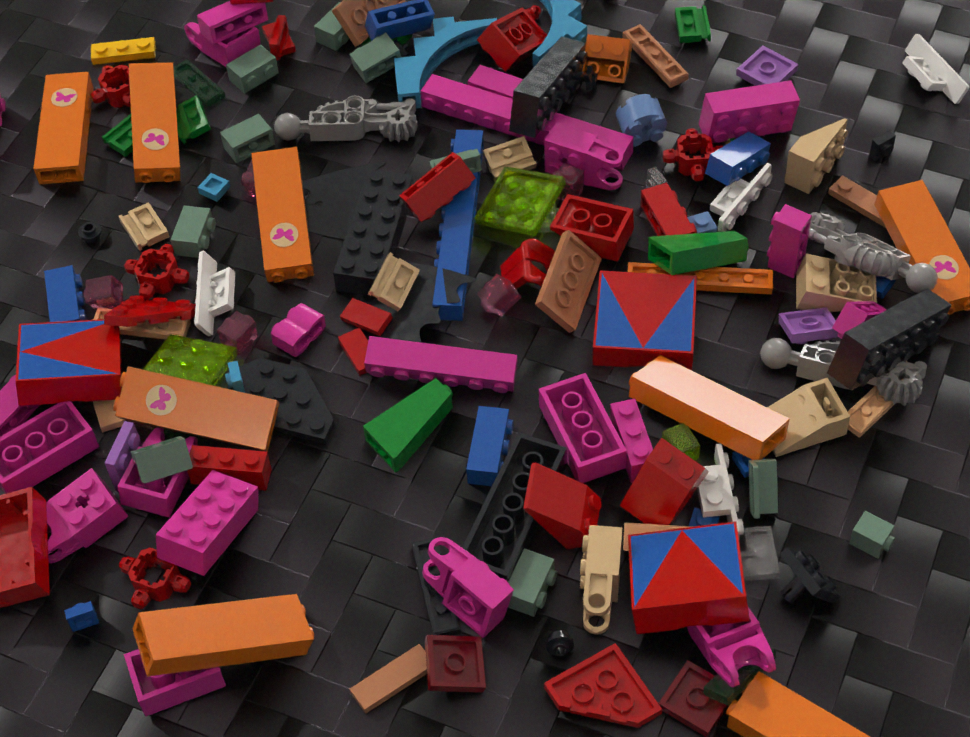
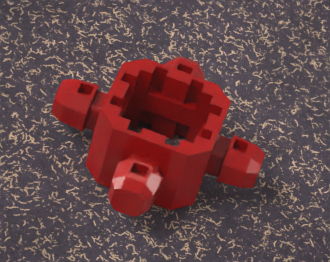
M109 65L103 67L102 73L98 78L101 89L98 88L90 94L92 101L98 104L106 99L112 107L120 108L124 105L131 107L129 68L126 65H118L114 68Z
M694 128L688 129L685 135L677 139L676 150L667 149L663 151V162H677L678 171L685 176L691 175L694 181H702L710 154L723 146L713 147L710 136L698 134V131ZM700 151V154H704L703 158L701 156H693V158H689V155L685 156V152L692 154Z
M164 244L159 250L148 249L142 252L139 260L130 259L124 264L127 273L136 275L140 286L139 295L144 296V299L147 300L154 293L165 294L170 292L175 283H187L190 277L187 270L178 268L174 257V248L171 244ZM158 266L166 271V273L162 272L161 275L157 274L156 277L148 273V270L152 271L153 268L156 269Z
M151 547L140 551L137 558L123 557L119 563L121 571L129 575L135 589L131 603L138 609L145 608L151 599L161 602L168 599L173 590L184 593L191 586L190 579L180 574L177 565L157 558V550ZM159 564L161 568L166 569L163 575L164 581L159 580L158 583L153 582L150 585L149 581L143 580L147 574L146 568L151 569L152 566L157 567Z

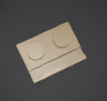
M524 136L482 151L483 158L490 173L493 175L494 182L534 169L537 165Z
M149 202L128 211V214L125 216L119 215L121 224L139 251L142 250L143 246H151L169 238L167 229Z
M389 253L368 295L378 298V301L399 311L420 269L401 258H395L392 253Z

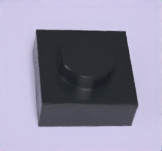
M889 130L873 139L869 156L876 161L883 156L886 157L891 154L894 149L896 135Z

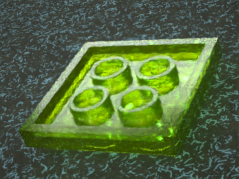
M505 166L474 219L479 225L536 236L564 188L566 181L562 176Z
M170 334L143 370L216 386L229 368L228 363L233 362L238 355L237 347Z

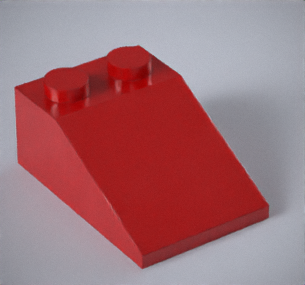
M522 7L492 22L479 36L477 41L481 44L483 50L488 52L496 61V64L506 72L531 55L543 43L547 34Z
M567 194L550 225V230L560 236L563 232L570 230L601 258L618 262L634 230L633 209Z
M661 438L645 460L620 506L644 524L672 525L709 471Z
M532 463L523 509L568 550L582 547L583 535L589 536V525L598 526L601 498L588 485L541 464Z

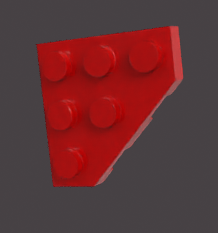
M134 295L104 315V325L131 327L137 326V323H144L146 320H148L149 324L169 322L171 319H176L177 316H180V320H189L195 316L196 304H190L189 300L169 302L167 298L162 297L147 300L144 299V296Z
M616 643L544 683V689L560 711L636 728L662 714L661 706Z

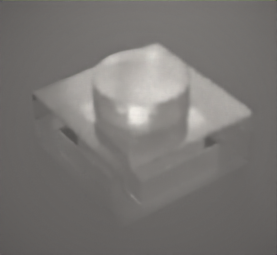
M656 167L647 170V180L645 182L647 188L667 183V180Z

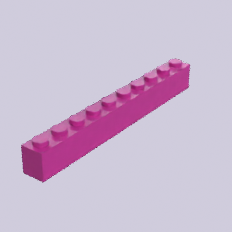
M434 74L430 76L420 91L422 107L508 135L519 138L524 136L527 141L544 145L545 138L556 122L598 135V140L622 151L624 156L623 162L619 167H616L619 170L624 169L633 153V136L559 113L554 114L553 119L547 122L544 130L540 131L535 138L511 132L509 127L513 99ZM609 155L606 159L614 161L618 157L616 155Z

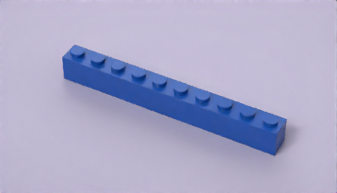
M456 130L455 139H451V152L456 154L478 149L482 168V151L484 150L483 130ZM481 171L472 173L475 179L471 182V185L454 195L453 200L446 206H442L441 217L444 223L439 224V237L442 238L441 241H437L436 250L439 259L434 260V266L438 268L432 304L433 307L441 306L438 312L440 320L463 321L467 283L461 284L457 288L460 302L447 303L442 268L467 276L469 274Z

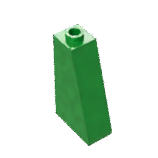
M736 231L649 237L648 260L671 275L747 261L748 238Z
M435 378L363 426L367 443L395 473L404 466L452 410L453 393L446 384L442 385Z

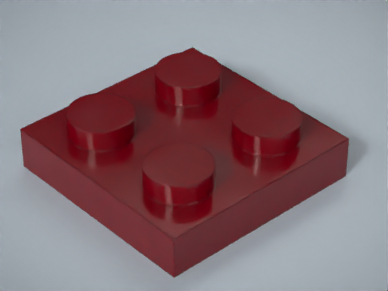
M426 636L425 652L428 691L484 692L486 682L481 637Z
M687 660L658 704L666 714L708 737L734 698L737 688L730 687L725 681Z

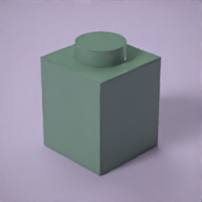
M864 511L852 531L849 544L879 559L883 551L888 552L895 541V537L892 536L895 525Z

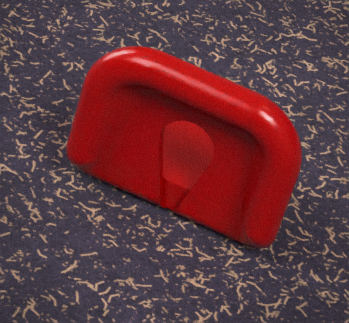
M537 239L523 241L520 247L500 266L503 292L509 294L527 282L542 287L546 274L533 265L531 260L543 264L548 272L555 250Z

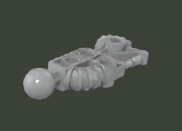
M354 95L343 100V102L335 101V103L331 104L328 102L325 103V106H318L317 110L310 111L309 120H300L299 117L291 113L281 114L274 123V129L278 137L287 141L296 139L300 136V133L310 132L311 141L359 140L368 131L380 130L385 138H389L390 142L397 140L399 143L400 140L408 141V138L414 137L415 131H417L418 124L414 114L416 112V103L414 99L409 98L405 102L377 104V101L374 99H363L360 96ZM378 110H391L386 113H377Z
M822 212L810 214L812 218L809 238L817 243L825 244L824 249L835 254L834 259L838 263L853 266L869 274L883 276L890 280L904 277L906 278L908 288L915 293H920L927 288L932 290L936 286L938 275L930 264L921 262L911 265L909 264L911 255L864 233H845L843 231L845 225L836 217Z
M772 338L762 345L760 351L761 360L771 369H781L787 364L797 366L796 376L813 381L828 377L833 386L848 389L827 374L840 341L829 342V340H825L824 342L816 341L812 345L804 344L801 352L791 350V346L781 338ZM902 361L894 369L886 370L880 377L872 378L867 384L877 386L879 395L884 396V401H892L894 405L901 403L903 406L907 402L914 404L915 400L922 393V379L925 377L927 364L922 361H917L915 364Z

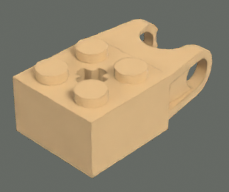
M589 525V536L583 535V558L580 565V589H584L583 625L586 631L592 634H602L609 629L612 602H618L622 527ZM597 615L601 616L605 622L600 627H594L590 625L589 619Z

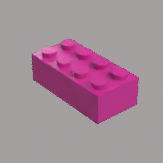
M791 80L705 93L699 127L702 134L711 137L712 143H721L728 139L738 138L748 131L757 136L791 131L800 98Z
M586 373L539 388V407L558 445L567 448V463L577 481L585 483L626 468L627 450Z
M71 401L57 403L0 437V487L5 494L34 487L99 447L92 428Z
M212 470L156 534L157 558L204 576L259 510L258 486Z

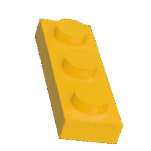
M154 37L91 44V61L93 65L156 58Z

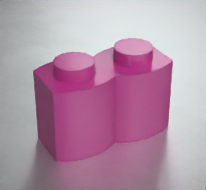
M303 303L291 308L287 318L276 323L271 330L273 345L294 357L299 356L305 351L310 342L315 340L325 329L324 315Z

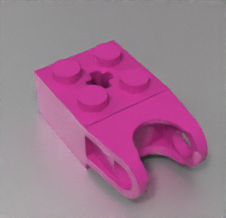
M190 22L184 26L185 33L191 43L225 67L226 64L261 44L259 30L256 27L247 29L213 45L200 33L199 24Z
M558 122L554 124L544 140L545 172L573 182L605 190H615L622 185V174L614 169L623 162L624 156L620 149L598 140V135ZM609 155H616L618 159L612 161L606 159V157ZM608 177L616 178L618 181L615 183H609L606 181V179Z
M156 427L142 446H138L137 449L164 441V429ZM189 436L185 439L188 452L190 453L192 445L198 446V439L194 436ZM131 459L117 486L121 505L170 518L189 479L188 472L186 470L144 484L141 482L136 463Z
M92 468L46 502L47 532L51 533V537L48 540V555L58 549L54 554L48 556L49 563L60 561L83 546L85 548L89 547L128 517V514L107 484Z
M444 537L435 538L428 547L430 560L423 566V577L444 598L442 604L484 638L504 619L514 589L505 579L500 578L491 571L486 563L479 561L452 540ZM443 545L448 548L449 553L447 555H440L434 550V547ZM431 566H437L440 576L430 574L428 569Z
M749 608L750 621L687 627L689 635L710 666L730 687L740 685L737 671L743 666L756 665L768 673L776 670L772 650L760 628L759 621Z

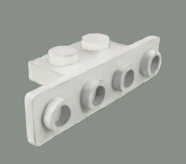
M915 34L905 49L909 56H906L902 64L908 69V73L911 76L916 77L923 89L927 91H943L954 104H959L969 90V85L920 34Z
M767 163L750 183L742 179L726 186L710 204V211L721 216L718 221L717 232H726L727 229L731 230L738 216L744 215L750 202L755 201L761 189L770 184L773 176L771 174V164Z
M203 250L199 252L194 324L197 329L209 337L213 335L214 317L234 309L235 271L228 267L217 272V262Z
M716 444L714 454L715 465L703 466L709 472L697 488L702 516L726 515L728 522L737 523L738 537H740V535L744 534L742 519H738L736 514L739 511L737 496L732 495V490L734 489L733 476L727 472V468H729L728 453H723L722 444Z

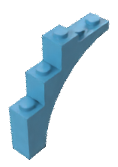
M540 0L550 14L552 24L543 43L533 52V68L561 36L586 43L587 25L580 22L582 17L581 3L575 0Z
M454 17L433 19L434 36L414 38L415 56L394 58L398 102H405L406 99L411 98L415 100L416 108H421L420 91L431 73L451 55L467 47L479 44L477 41L479 36L497 18L454 22Z

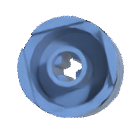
M648 94L633 96L626 100V105L623 108L619 106L616 111V118L622 133L634 137L633 147L640 145L643 141L651 140L655 142L663 138L667 121L656 97L653 99Z

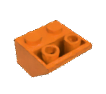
M587 34L585 47L587 59L582 71L586 74L587 66L592 65L594 72L598 74L597 80L625 83L633 41L630 39Z

